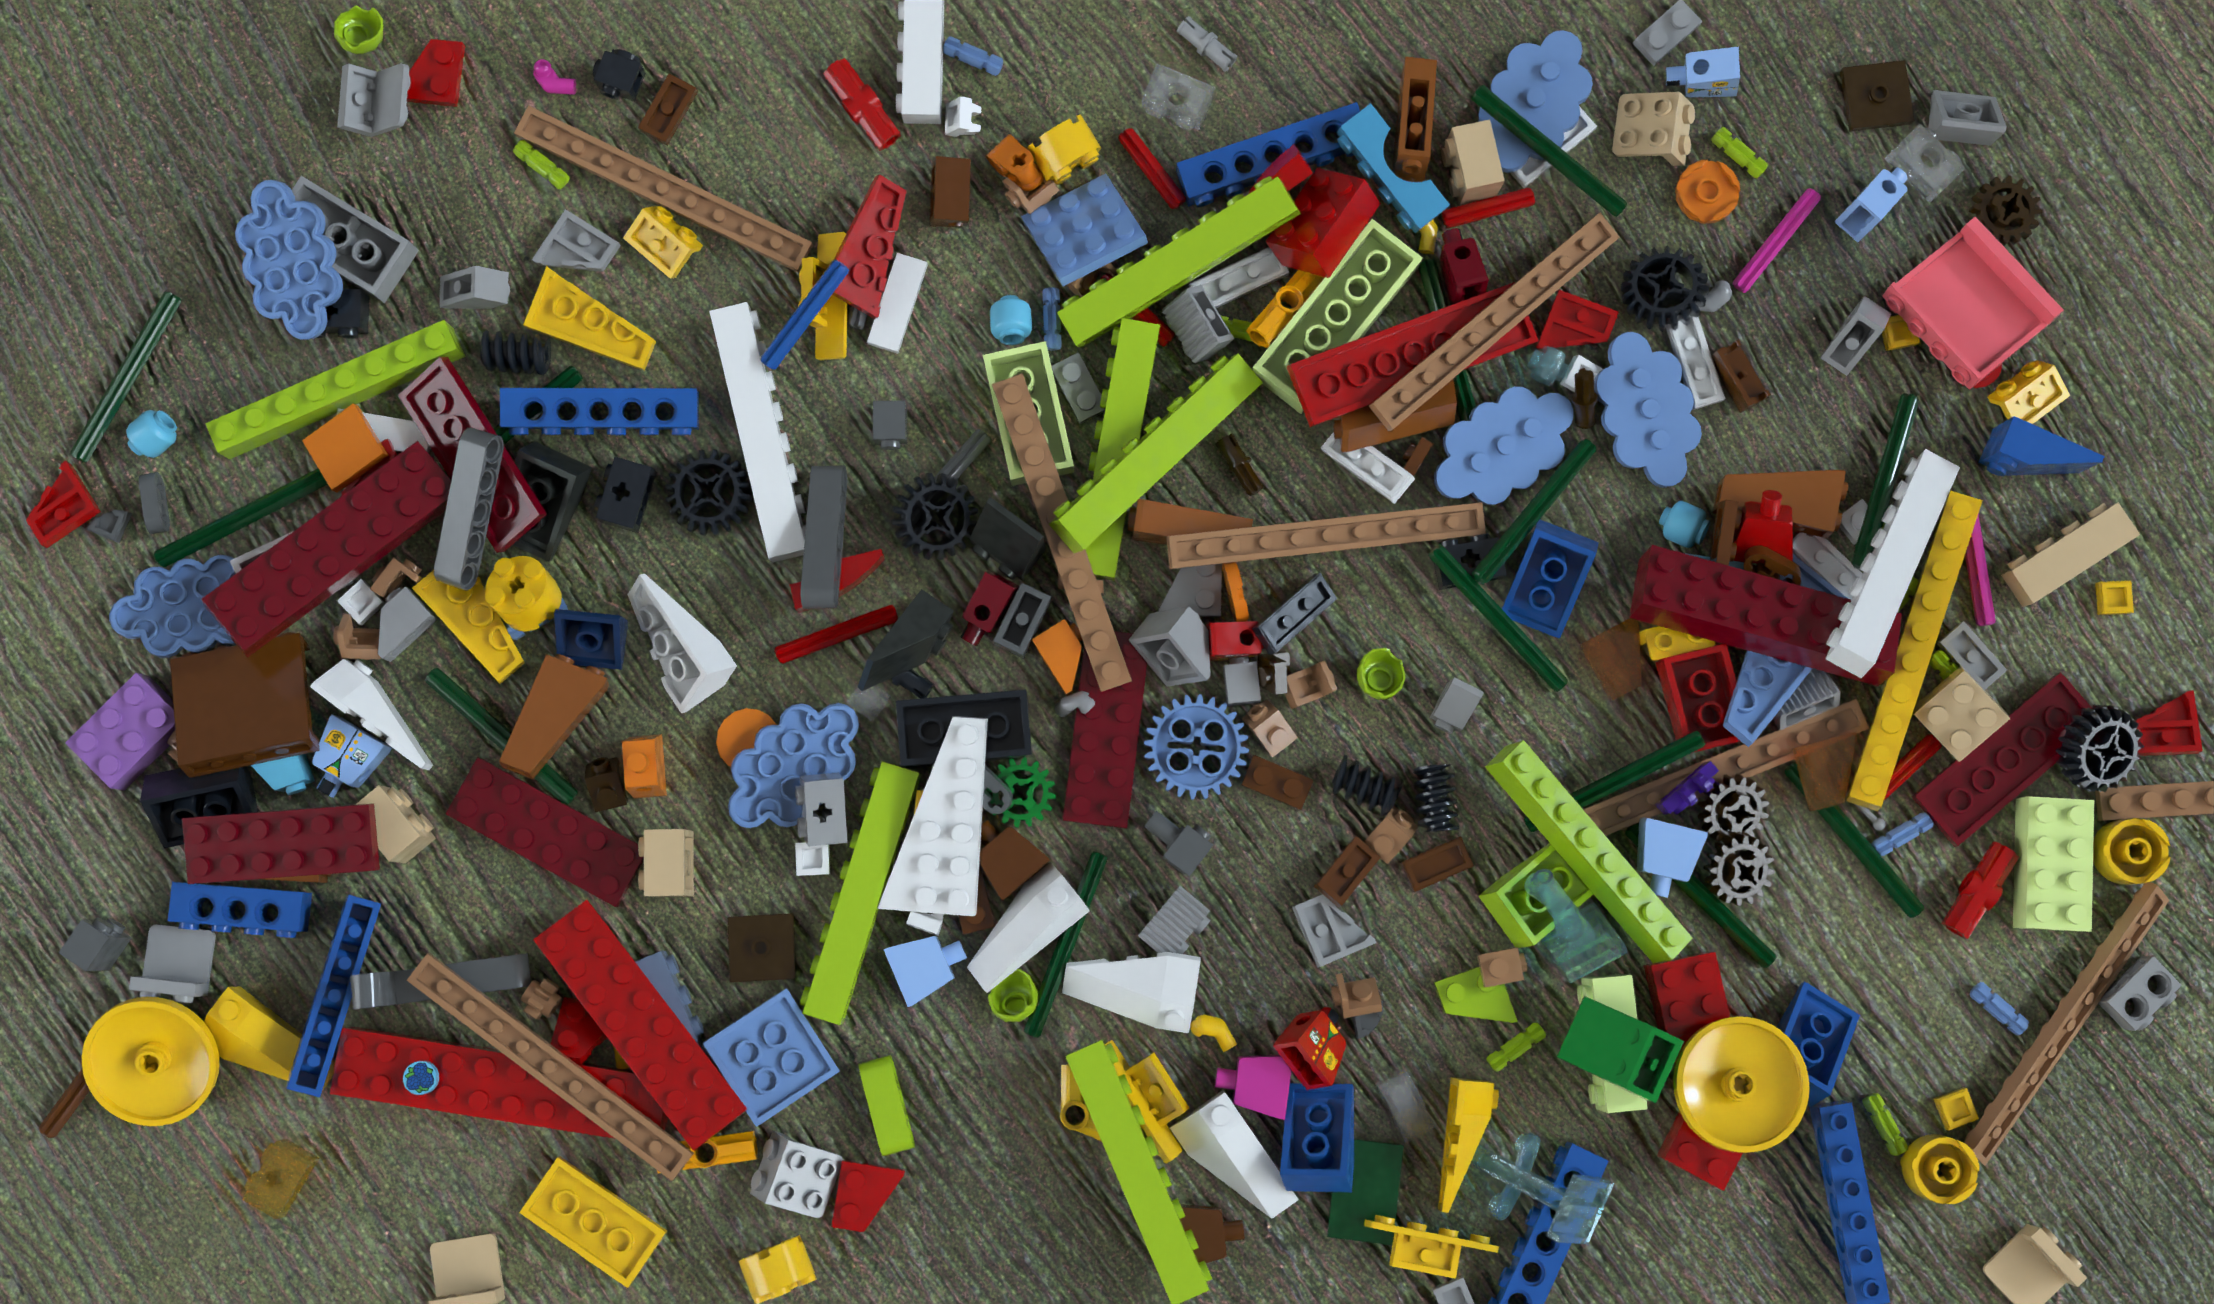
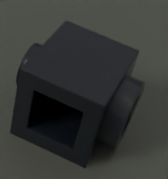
M612 49V52L605 51L602 59L596 61L592 73L595 83L601 90L600 93L611 99L618 100L620 96L635 102L646 74L640 63L641 59L621 49Z

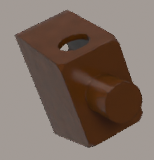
M988 820L982 823L981 843L985 847L980 850L979 863L1002 901H1005L1048 864L1050 859L1011 826L999 834Z
M1181 1204L1186 1217L1180 1220L1185 1231L1191 1229L1199 1248L1195 1249L1194 1253L1198 1262L1205 1260L1206 1263L1225 1258L1227 1257L1225 1242L1245 1240L1243 1221L1223 1222L1221 1207Z

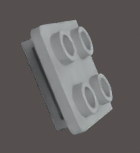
M400 63L378 72L352 64L342 66L337 128L373 137L402 127L408 117V108L406 106L407 91L411 84L409 66Z
M152 925L148 933L142 976H131L129 990L140 991V997L161 998V993L173 995L172 1001L193 1003L194 997L208 996L216 940L215 932L204 929L189 930L178 929L177 926Z
M772 1131L770 1139L764 1144L763 1158L759 1169L752 1177L750 1194L765 1204L820 1218L825 1212L843 1159L837 1153L799 1143L783 1133Z

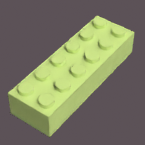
M1371 219L1330 278L1325 277L1253 366L1252 370L1263 382L1262 384L1302 414L1303 408L1286 367L1297 361L1362 338L1418 269L1423 257L1375 220Z

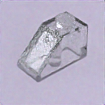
M1402 1069L1375 1083L1405 1143L1434 1129L1424 1101L1407 1070Z

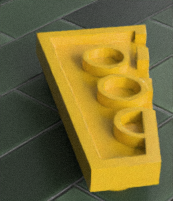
M546 266L523 326L645 371L656 341Z
M433 570L412 587L420 599L499 684L524 664V660L500 616L486 601L485 588L479 577L471 589L463 590L437 581Z

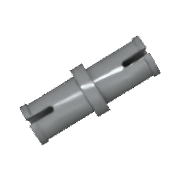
M1190 16L1186 17L1185 21L1183 20L1179 25L1177 33L1197 48L1198 54L1201 56L1206 55L1222 68L1224 72L1228 71L1229 67H1232L1235 63L1237 55L1217 40L1218 36L1213 32L1208 33L1192 20Z

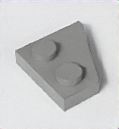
M565 209L532 258V261L538 266L604 272L621 245L616 240Z
M1222 564L1181 568L1160 606L1159 612L1190 606L1200 617H1221Z
M1323 894L1292 907L1317 968L1376 943L1375 938L1367 935L1354 923L1355 921L1349 915L1341 912Z

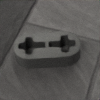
M159 472L140 475L139 489L146 528L150 534L167 532L170 529V519L163 479Z
M985 765L982 807L992 814H999L1011 806L1013 795L1009 787ZM989 788L995 794L999 791L1003 792L1002 801L1005 804L1003 806L1000 804L993 806L990 803L993 797L986 789Z

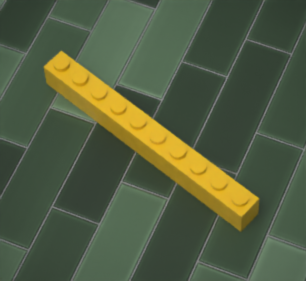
M1950 491L1947 496L1898 642L1895 673L1885 681L1846 799L1847 802L1877 812L1882 807L1983 500Z

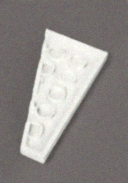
M954 716L952 718L877 909L963 916L976 915L988 718Z

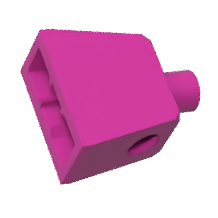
M1280 1055L1238 1056L1236 1070L1217 1067L1215 1087L1234 1090L1232 1103L1285 1120L1291 1069Z

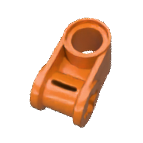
M1010 134L986 155L988 162L1000 175L1008 177L1023 191L1034 190L1043 182L1044 176L1039 167L1034 163L1031 152Z

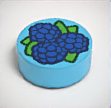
M417 1061L406 1068L403 1082L409 1092L415 1095L427 1094L432 1092L438 1085L439 1072L431 1062Z

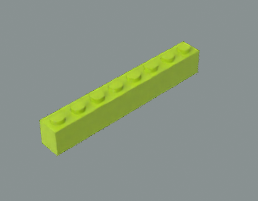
M1271 176L1262 179L1254 185L1256 190L1247 196L1241 193L1233 197L1226 203L1228 207L1221 212L1216 213L1214 210L1199 219L1200 224L1190 231L1188 228H1184L1171 236L1173 241L1164 247H1161L1159 244L1150 248L1143 254L1145 258L1135 265L1133 261L1126 263L1116 270L1118 275L1109 281L1103 278L1089 287L1091 292L1081 298L1079 295H1076L1066 300L1062 304L1063 309L1058 311L1057 314L1075 345L1083 348L1114 329V326L1120 325L1122 318H1132L1300 215V211L1278 176L1274 179Z
M1122 318L1120 327L1114 326L1111 345L1117 346L1115 358H1108L1105 375L1111 377L1109 390L1103 389L1100 401V408L1105 409L1103 421L1097 420L1094 439L1100 440L1098 452H1091L1088 471H1094L1093 482L1102 475L1099 469L1112 458L1117 461L1124 454L1121 449L1133 438L1137 437L1139 440L1141 437L1160 331L1159 324ZM1127 510L1085 549L1093 573L1097 578L1115 581Z
M442 320L205 424L217 453L232 459L337 413L338 408L346 409L353 403H361L416 379L439 357H448L452 363L466 356L454 328L445 320Z
M1239 353L1229 358L1223 355L1210 366L1213 372L1205 378L1202 375L1188 387L1191 392L1184 399L1182 396H1179L1166 407L1169 411L1168 414L1162 419L1157 416L1144 427L1147 433L1138 440L1135 437L1121 449L1124 454L1117 461L1112 458L1099 469L1102 474L1094 482L1092 479L1086 481L1076 490L1079 496L1070 503L1069 500H1066L1053 512L1056 517L1049 525L1073 553L1085 550L1263 383Z
M1524 740L1505 746L1485 766L1652 963L1673 960L1693 939Z
M883 761L880 768L874 767L869 785L874 788L871 798L864 799L859 816L864 818L861 829H855L851 838L849 848L854 849L851 861L845 860L839 879L844 880L841 893L835 892L831 901L830 911H834L831 924L825 923L821 933L820 942L824 943L821 956H814L810 968V973L814 974L811 987L805 986L800 1000V1005L804 1006L802 1014L837 1025L844 1023L879 912L877 908L889 880L919 785L921 774Z
M1103 1039L1065 1056L1171 1304H1180L1209 1291L1207 1281L1212 1280V1276L1205 1260L1202 1262L1197 1260L1194 1250L1198 1249L1199 1246L1192 1230L1185 1231L1180 1219L1186 1217L1179 1199L1172 1200L1167 1187L1172 1186L1165 1167L1160 1169L1157 1167L1154 1156L1159 1154L1152 1137L1145 1138L1140 1125L1145 1124V1120L1139 1106L1132 1107L1127 1094L1132 1093L1125 1074L1120 1076L1117 1074L1114 1063L1119 1062L1112 1044L1105 1045Z

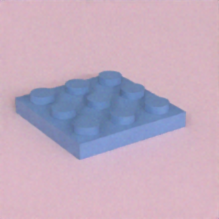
M1106 173L1038 207L1031 214L1027 213L1021 216L1024 225L1062 287L1148 243L1145 233Z
M787 988L702 1043L727 1083L748 1109L746 1113L756 1127L840 1072Z

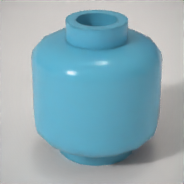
M1006 295L999 301H996L990 309L992 335L1005 345L1022 343L1032 331V316L1029 304L1015 295Z
M144 411L127 427L128 446L139 456L158 457L175 443L177 426L174 420L163 411Z
M1678 501L1672 508L1666 507L1664 509L1659 524L1664 526V538L1683 547L1691 548L1695 543L1699 545L1702 543L1709 529L1710 521L1706 520L1707 514L1703 509L1684 501Z

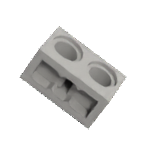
M2141 956L2105 992L2098 1004L2123 1030L2136 1031L2138 1029L2140 1031L2153 1021L2154 1017L2152 1015L2160 1007L2168 1006L2176 998L2175 992L2182 985L2154 956ZM2151 976L2157 981V988L2153 993L2148 988V980ZM2128 999H2131L2134 1003V1011L2131 1015H2128L2125 1011V1003Z

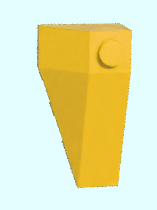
M241 986L227 987L209 1010L204 1020L216 1041L219 1057L288 1081L302 1034ZM333 1058L323 1090L333 1078L336 1062Z
M1456 1077L1450 1078L1438 1210L1441 1212L1449 1213L1491 1118L1492 1109H1497L1499 1091L1494 1089L1493 1082Z

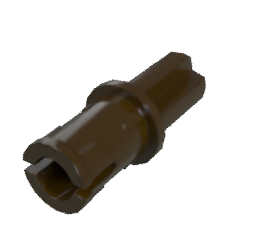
M1582 368L1574 375L1575 393L1572 395V403L1575 405L1576 426L1588 429L1596 423L1595 404L1598 401V396L1594 392V373L1591 370Z
M1234 434L1220 439L1216 443V447L1225 458L1229 466V473H1235L1249 496L1260 492L1263 489V485L1249 464L1251 458L1246 457Z

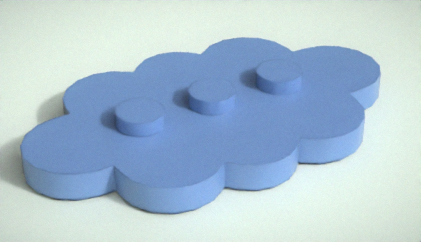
M1562 30L1549 34L1541 46L1523 43L1514 47L1507 59V70L1498 73L1493 78L1490 91L1560 148L1563 145L1564 133L1572 130L1577 125L1580 116L1579 105L1589 97L1593 85L1592 77L1588 70L1579 65L1582 55L1580 40L1573 33ZM1480 107L1478 122L1490 119L1502 172L1510 173L1521 169L1529 157L1544 160Z
M265 180L257 184L252 191L250 199L253 213L242 217L236 226V241L239 247L246 253L242 262V272L245 278L255 285L253 303L256 310L262 316L269 319L282 318L286 330L295 338L300 340L314 339L320 336L326 328L327 312L325 307L336 303L343 291L342 279L339 273L332 267L336 258V247L327 236L323 235L326 226L325 216L316 204L309 201H296L291 188L283 182Z
M1635 332L1623 333L1614 338L1609 345L1608 360L1610 366L1601 370L1594 380V392L1598 396V401L1605 406L1601 415V424L1608 434L1615 437L1613 454L1617 462L1630 469L1643 467L1647 479L1652 484L1662 488L1671 487L1681 482L1685 477L1687 471L1685 453L1696 448L1702 435L1699 422L1690 414L1694 404L1693 394L1687 386L1680 383L1682 376L1681 364L1672 353L1666 351L1652 353L1648 341L1641 334Z
M1514 386L1504 390L1498 396L1496 403L1485 402L1477 405L1471 411L1468 421H1461L1451 425L1444 434L1443 448L1448 457L1437 466L1434 472L1436 489L1449 499H1459L1471 493L1478 502H1482L1484 505H1495L1503 502L1510 495L1512 489L1530 487L1536 481L1539 470H1549L1556 467L1562 461L1564 443L1559 434L1564 432L1573 420L1571 402L1559 393H1548L1536 398L1529 389Z
M217 555L207 560L204 564L194 559H183L175 563L170 570L162 567H150L143 570L134 582V595L123 597L113 604L109 613L111 627L120 636L127 639L141 638L143 646L152 655L159 658L175 656L183 648L188 652L194 653L208 652L217 642L225 646H235V642L205 608L201 600L235 575L230 560L234 558L227 555Z
M802 703L793 704L781 714L779 725H767L761 728L755 736L754 748L742 750L732 761V777L739 786L729 798L728 810L732 820L739 826L746 828L757 827L768 818L778 826L791 827L797 825V818H802V805L797 806L795 798V786H800V776L839 772L843 780H845L853 773L856 758L848 743L853 740L859 728V720L855 711L842 703L829 704L819 713L809 705Z

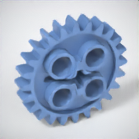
M1202 694L1198 695L1196 703H1192L1188 695H1185L1184 705H1180L1176 699H1173V710L1170 711L1162 706L1163 719L1153 716L1152 720L1157 725V728H1147L1146 730L1148 734L1153 736V740L1144 741L1145 746L1152 748V752L1145 754L1144 758L1154 759L1155 762L1148 770H1159L1160 774L1155 781L1158 783L1166 779L1168 781L1165 789L1167 792L1174 786L1178 787L1177 797H1181L1185 790L1189 791L1191 800H1194L1197 791H1201L1204 800L1208 798L1209 789H1212L1216 795H1220L1219 785L1221 783L1230 788L1232 785L1228 777L1239 778L1241 776L1235 767L1246 766V762L1239 758L1241 754L1249 753V749L1240 746L1241 742L1248 739L1247 735L1238 734L1244 723L1234 724L1232 722L1237 713L1235 711L1226 715L1224 713L1227 707L1226 703L1222 704L1219 708L1214 707L1215 697H1212L1208 704L1203 703ZM1178 721L1186 722L1190 727V734L1186 738H1177L1172 732L1174 723ZM1209 724L1219 725L1223 732L1221 739L1217 741L1209 740L1205 736V727ZM1194 739H1200L1199 743L1202 746H1223L1225 751L1200 750L1199 755L1195 756L1192 749L1168 748L1167 744L1175 742L1190 745ZM1180 753L1186 756L1188 760L1186 769L1182 771L1174 770L1169 762L1172 755ZM1207 756L1216 757L1220 762L1219 771L1207 773L1202 767L1203 759Z

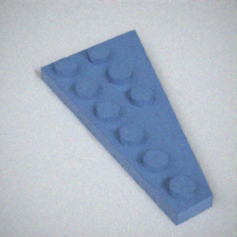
M1793 554V562L1801 570L1800 586L1847 598ZM1788 574L1786 577L1780 575V580L1785 578L1792 579V575ZM1747 650L1723 727L1749 747L1813 668Z

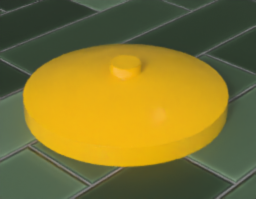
M138 997L113 1006L92 1026L82 1049L83 1075L94 1098L111 1114L137 1125L163 1126L188 1117L208 1098L219 1074V1052L216 1041L208 1026L189 1008L165 998Z
M1739 1016L1711 1022L1700 1028L1688 1039L1676 1061L1673 1088L1679 1111L1687 1125L1696 1135L1719 1149L1730 1152L1750 1153L1766 1150L1779 1144L1795 1130L1803 1118L1808 1104L1809 1076L1800 1051L1785 1033L1763 1020Z

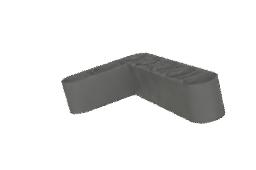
M528 953L445 964L482 993L528 987L531 983ZM415 968L350 976L353 1010L432 999L407 981Z

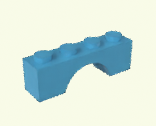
M1370 103L1337 131L1339 136L1337 141L1347 154L1352 152L1359 161L1357 167L1363 176L1368 180L1370 178L1374 180L1379 187L1377 193L1387 205L1392 203L1399 212L1397 218L1402 226L1407 230L1412 229L1414 233H1417L1445 211L1450 204L1431 180L1423 182L1405 181L1397 177L1389 169L1384 158L1383 148L1385 138L1391 128Z

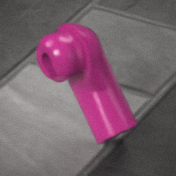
M542 59L535 62L533 75L545 92L551 94H576V79L559 78L547 60Z

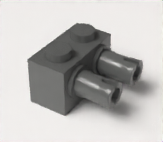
M1158 811L1153 814L1145 825L1148 831L1167 845L1166 849L1168 851L1162 859L1187 878L1190 877L1213 846L1208 841L1211 835L1196 824L1193 829L1189 825L1185 828L1183 826L1179 828Z

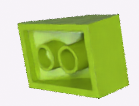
M1549 843L1500 877L1481 893L1479 898L1513 945L1518 948L1536 945L1589 899L1593 893Z

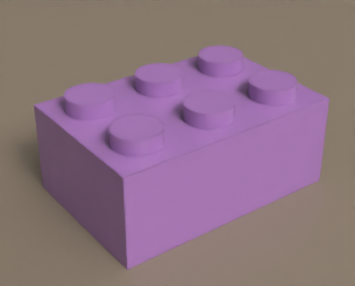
M135 673L65 744L109 788L125 791L169 747L167 741L175 731L173 699L150 676Z

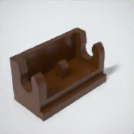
M935 157L931 165L929 226L962 227V223L969 222L971 159Z
M1738 339L1728 347L1720 348L1711 357L1719 377L1739 412L1742 413L1768 399L1771 394L1768 389L1765 390L1741 348V341Z

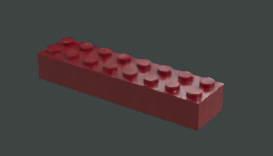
M416 441L201 600L205 608L248 658L446 511L451 480L419 441Z
M1651 545L1638 562L1629 618L1879 686L1895 673L1902 614L1897 612L1876 663L1862 678H1859L1826 660L1830 650V646L1826 644L1828 638L1836 627H1840L1842 621L1838 620V616L1847 602L1850 603L1851 599Z

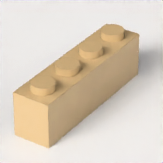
M2119 502L2108 507L2105 503L2098 505L2087 512L2090 518L2080 524L2078 520H2075L2062 528L2063 536L2055 541L2052 537H2049L2034 547L2037 551L2035 554L2028 558L2023 554L2007 564L2010 570L2001 576L2022 607L2037 602L2140 535Z

